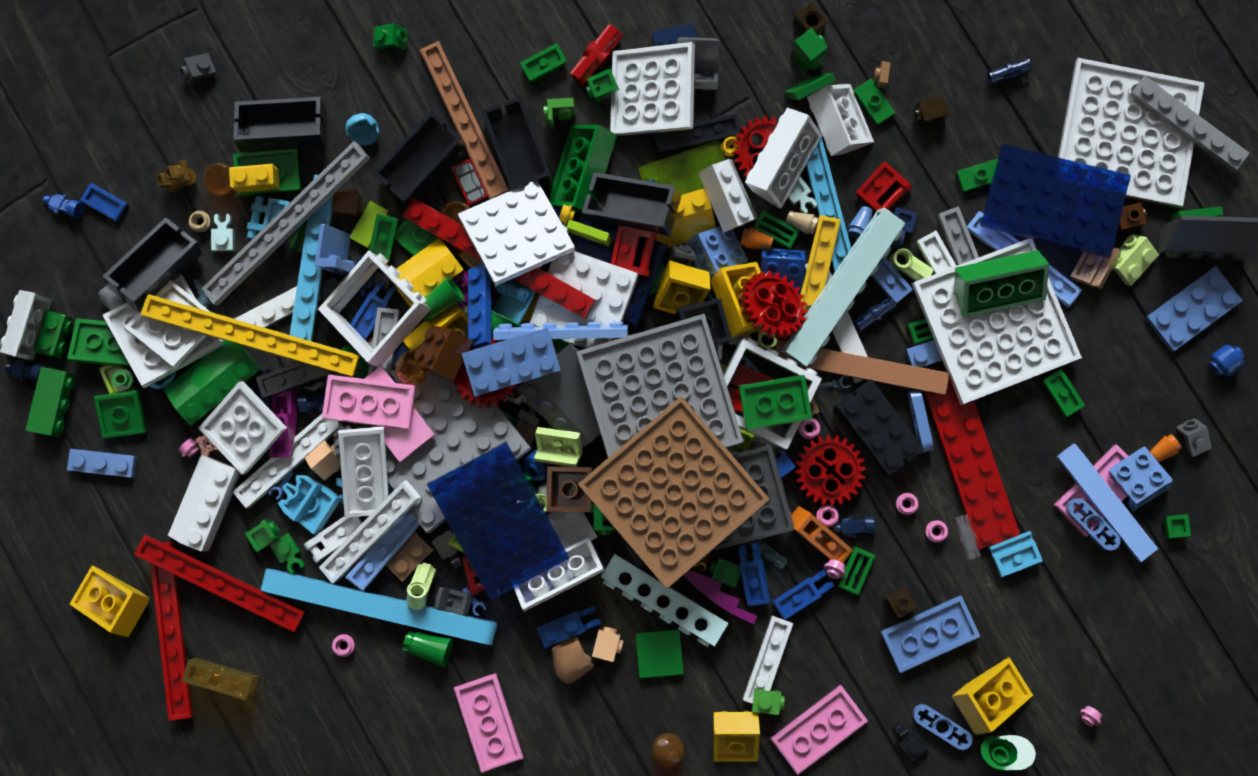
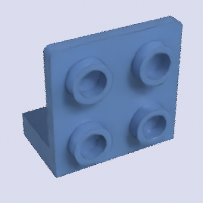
M321 224L315 256V267L340 276H347L356 266L354 261L347 260L350 234L329 225Z
M720 226L697 234L685 244L694 251L696 268L709 272L710 279L720 268L741 265L748 261L733 229L724 233Z
M1142 447L1109 469V473L1129 496L1128 506L1133 512L1168 490L1173 482L1172 478L1146 447Z

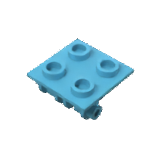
M512 280L497 286L494 284L500 296L492 311L520 324L535 291Z

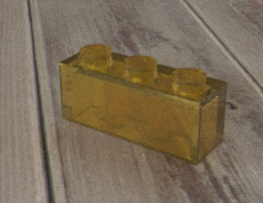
M196 657L188 660L182 682L247 700L253 697L259 676Z

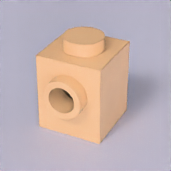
M325 440L305 457L310 468L324 481L341 467L340 459L335 456L334 444L330 446Z
M604 626V630L599 629L592 654L593 657L611 662L614 661L615 654L621 652L623 640H619L620 634L616 633L617 629Z

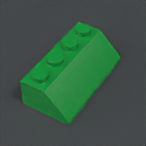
M571 125L548 199L552 207L562 210L563 204L569 207L571 205V209L575 210V214L583 215L582 210L587 194L592 195L589 192L593 173L605 174L617 136L615 133L600 125Z
M1039 250L955 267L954 287L962 317L1046 300L1049 263Z
M224 340L222 346L205 355L168 385L164 392L177 412L191 426L220 403L238 382H246L260 370V366L242 345Z

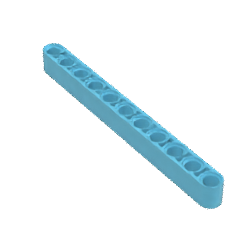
M269 568L265 570L261 591L488 645H493L498 624L494 621L469 615L462 616L444 610H437L427 605L422 609L413 610L407 605L405 600L367 591L362 592L359 589Z

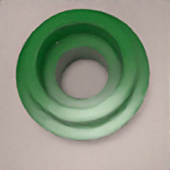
M126 369L116 370L111 377L113 387L121 391L129 389L134 382L133 374ZM120 376H124V377H125V380H124L123 383H120V382H119V377H120Z

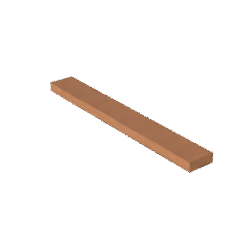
M437 41L420 49L458 133L466 143V150L489 199L491 200L509 192L440 42Z
M777 340L775 351L779 353L778 357L784 360L790 358L781 352L786 341ZM819 348L816 352L818 356L811 365H797L798 367L864 380L872 379L875 382L941 395L946 394L949 373L822 348Z

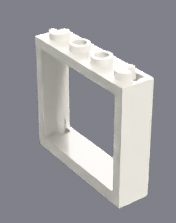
M368 251L318 310L368 363L379 368L431 308L425 303L427 299L419 292L415 293L412 290L414 286L405 278L402 280L399 277L401 273L395 267L387 265L388 260L382 254L377 256ZM379 267L414 304L379 345L373 349L339 312Z
M747 338V340L742 339L739 342L723 375L726 386H728L746 349L798 376L805 375V380L811 382L807 389L809 402H811L822 379L817 376L818 373L810 368H805L804 370L797 366L798 363L790 358L784 360L778 357V352L770 348L764 350L758 347V342ZM735 414L740 429L783 450L788 449L801 422H791L783 438L763 427L746 430L744 418Z

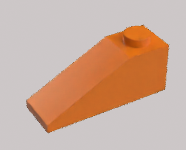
M800 506L793 512L794 531L828 559H834L843 563L853 551L810 512Z

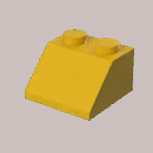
M669 260L661 275L653 305L654 308L676 314L675 312L679 308L704 302L710 291V273Z
M748 711L714 712L713 761L757 762L760 738L758 713Z

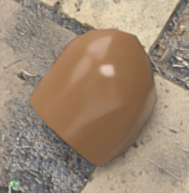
M578 636L552 648L555 674L566 684L574 683L594 668L592 659L583 651Z

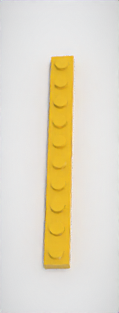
M150 294L147 295L140 314L146 318L349 377H354L360 359L359 355Z

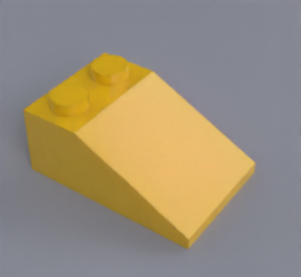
M91 566L70 605L110 633L129 637L151 598L103 570Z
M1006 658L965 684L952 698L975 734H982L995 730L1029 700L1033 694L1012 660Z

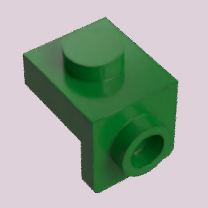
M394 23L374 27L373 48L381 50L396 47L406 50L407 29Z
M264 519L261 521V524L245 533L256 552H260L269 544L281 538L278 534L280 530L276 523L268 519Z

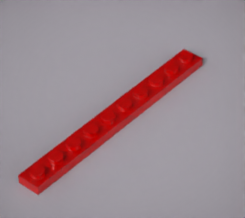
M414 198L411 200L403 214L404 218L482 261L463 225ZM538 267L513 278L585 320L596 302L592 297Z

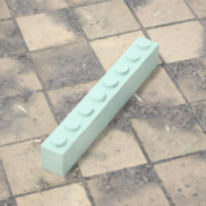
M886 208L877 210L808 310V313L804 316L806 321L802 323L803 326L794 335L790 336L781 352L801 366L811 365L816 360L818 349L827 344L830 339L828 335L832 329H836L840 325L843 313L851 309L855 302L853 299L856 294H860L867 285L865 281L869 275H874L878 270L880 259L885 258L889 254L891 243L902 235V227L905 225V222Z

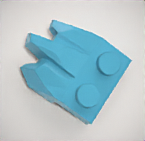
M297 475L296 486L290 483L282 486L287 494V499H281L278 504L283 512L293 521L301 523L312 534L318 535L341 498L318 481L308 476Z

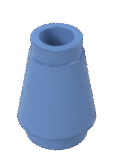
M861 207L848 226V234L852 238L858 239L871 221L873 210L868 207Z

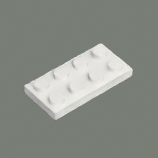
M384 428L339 430L338 438L345 518L369 516L388 497Z

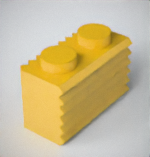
M273 164L229 168L230 186L239 194L241 192L249 193V191L253 193V191L257 192L258 190L261 192L262 190L270 191L272 189L274 191L275 189H280L279 170Z

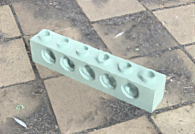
M614 554L601 576L604 579L603 584L613 590L615 587L623 590V596L631 601L634 598L642 602L641 607L649 612H652L654 609L661 613L659 618L669 624L672 621L679 624L678 629L687 635H690L692 632L698 636L697 641L707 647L710 644L716 645L728 625V622L672 588L666 589L659 580ZM627 572L631 575L632 581L630 584L623 585L620 583L619 576L621 573ZM641 584H647L650 586L651 592L647 596H641L638 593V587ZM661 595L669 598V605L665 608L657 605V598ZM679 607L688 609V616L685 619L676 617V610ZM700 618L707 621V627L702 631L695 628V622Z

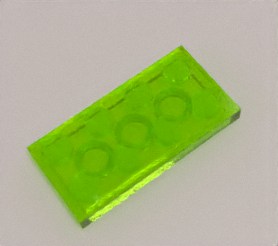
M719 140L644 165L639 167L638 171L641 180H655V183L676 186L679 193L683 195L703 189L704 186L698 173L726 159Z

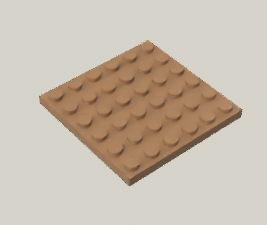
M682 396L578 484L666 589L770 500Z

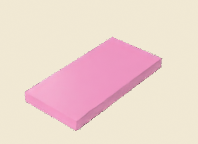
M382 366L365 378L367 380L395 383ZM415 407L413 408L410 430L383 427L385 444L399 462L404 461L436 435Z
M328 375L322 419L410 430L417 386Z
M1114 445L1093 467L1122 502L1128 495L1109 473V469L1127 458L1128 455L1118 445ZM1075 483L1054 506L1084 537H1087L1088 535L1067 514V503L1072 499H1083L1103 520L1104 518L1077 483ZM1080 504L1073 505L1075 508L1073 511L1074 513L1079 512L1084 517L1090 514L1089 512L1087 514H1083L1080 511ZM1094 518L1089 519L1087 523L1091 531L1099 525L1098 521Z
M497 673L454 687L481 773L523 759L524 756Z
M839 685L772 736L771 740L796 774L799 775L865 725L868 720L844 688Z

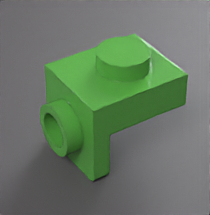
M754 689L752 712L779 715V711L784 709L785 697L781 696L780 690Z

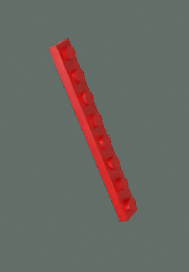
M144 535L134 553L137 557L293 632L296 631L305 611L148 535Z
M164 542V544L173 548V542ZM150 563L168 720L193 717L177 575Z

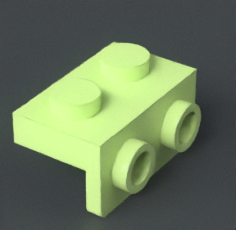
M1132 234L1119 248L1121 253L1112 270L1116 271L1126 285L1132 286L1159 254L1147 237Z
M537 428L535 435L538 450L534 456L536 462L570 467L578 465L583 453L580 433Z

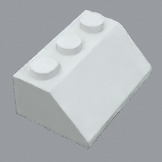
M850 84L828 85L807 97L810 109L814 113L818 128L823 135L826 148L831 156L842 155L874 142Z
M724 160L698 173L724 233L757 219L733 160Z
M19 290L18 295H16L13 301L14 309L12 315L7 320L8 328L1 340L0 352L34 361L36 352L33 351L45 311L50 310L53 300L33 292Z

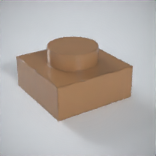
M882 61L879 68H875L873 80L877 81L876 85L879 89H885L888 83L890 62Z

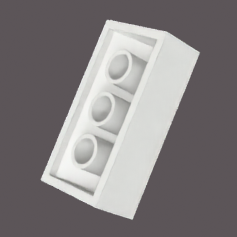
M790 108L786 109L779 118L777 127L769 136L765 148L758 155L757 162L748 173L745 181L754 193L780 209L822 137L821 132L809 115Z
M201 454L168 536L196 550L209 551L241 473L233 466Z
M588 537L511 576L510 579L523 611H526L603 572L604 566Z

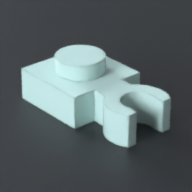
M799 176L787 198L793 205L799 202L802 213H808V210L805 208L807 203L811 204L813 208L817 207V202L807 196L811 193L810 188Z
M215 214L214 222L218 225V229H211V250L213 252L235 251V230L233 228L229 229V226L232 224V216L226 214V221L220 222V216Z

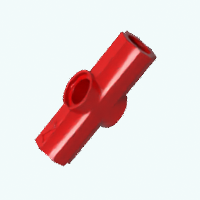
M608 25L595 42L592 41L587 46L581 60L570 72V76L577 83L585 86L588 82L587 79L592 77L597 69H601L607 63L611 55L610 53L621 41L623 34L616 27Z

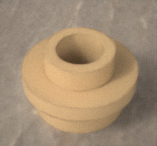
M196 211L191 214L189 225L194 231L204 232L210 227L211 219L206 212ZM199 219L204 220L202 225L197 224Z

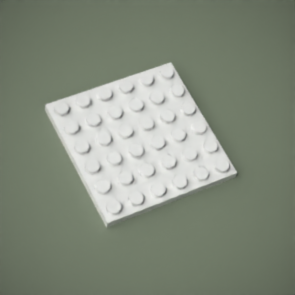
M1077 58L1053 183L1083 189L1088 188L1093 191L1181 208L1185 198L1194 142L1129 94L1139 81L1146 76L1199 115L1204 83Z
M1029 238L955 267L1036 251L1037 249L1033 239ZM955 267L912 283L961 405L1082 358L1049 278L1046 300L964 318L961 315L954 287Z

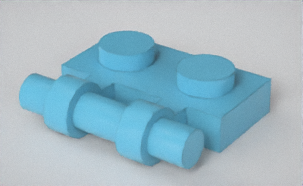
M256 196L255 202L251 206V220L247 223V238L253 239L257 232L264 229L290 202L269 198L267 206H264V198ZM261 213H265L263 225L259 224Z

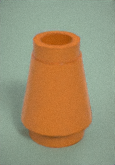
M752 227L750 229L745 228L740 244L744 245L745 248L770 250L773 237Z
M1170 434L1167 437L1164 436L1150 450V453L1157 462H1161L1178 454L1182 447L1176 438Z

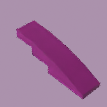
M298 387L271 396L272 412L287 429L269 448L270 458L292 456L297 422Z
M688 570L683 574L711 601L731 614L752 624L755 623L757 618L755 614L737 608L740 599L719 591L722 582L692 570Z

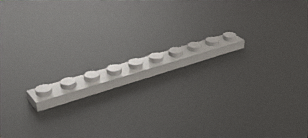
M353 141L202 288L214 305H219L370 159L358 143Z

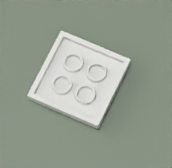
M172 280L155 295L210 312ZM141 311L125 326L127 331L174 369L207 336L140 315Z
M242 381L238 382L201 424L199 429L241 474H246L287 427Z

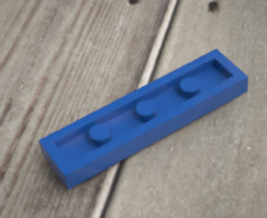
M484 264L468 270V339L473 341L470 346L472 350L491 344V277Z

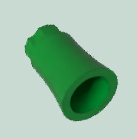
M448 276L425 296L427 299L425 303L431 310L423 319L428 323L433 318L436 319L450 308L465 301V297L459 287Z
M409 631L404 639L402 650L403 652L410 653L412 656L445 668L452 651L453 638Z

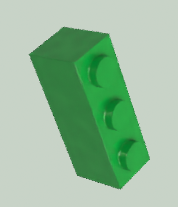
M45 367L40 368L26 431L56 437L60 436L65 426L64 415L70 406V391L75 385L74 374Z

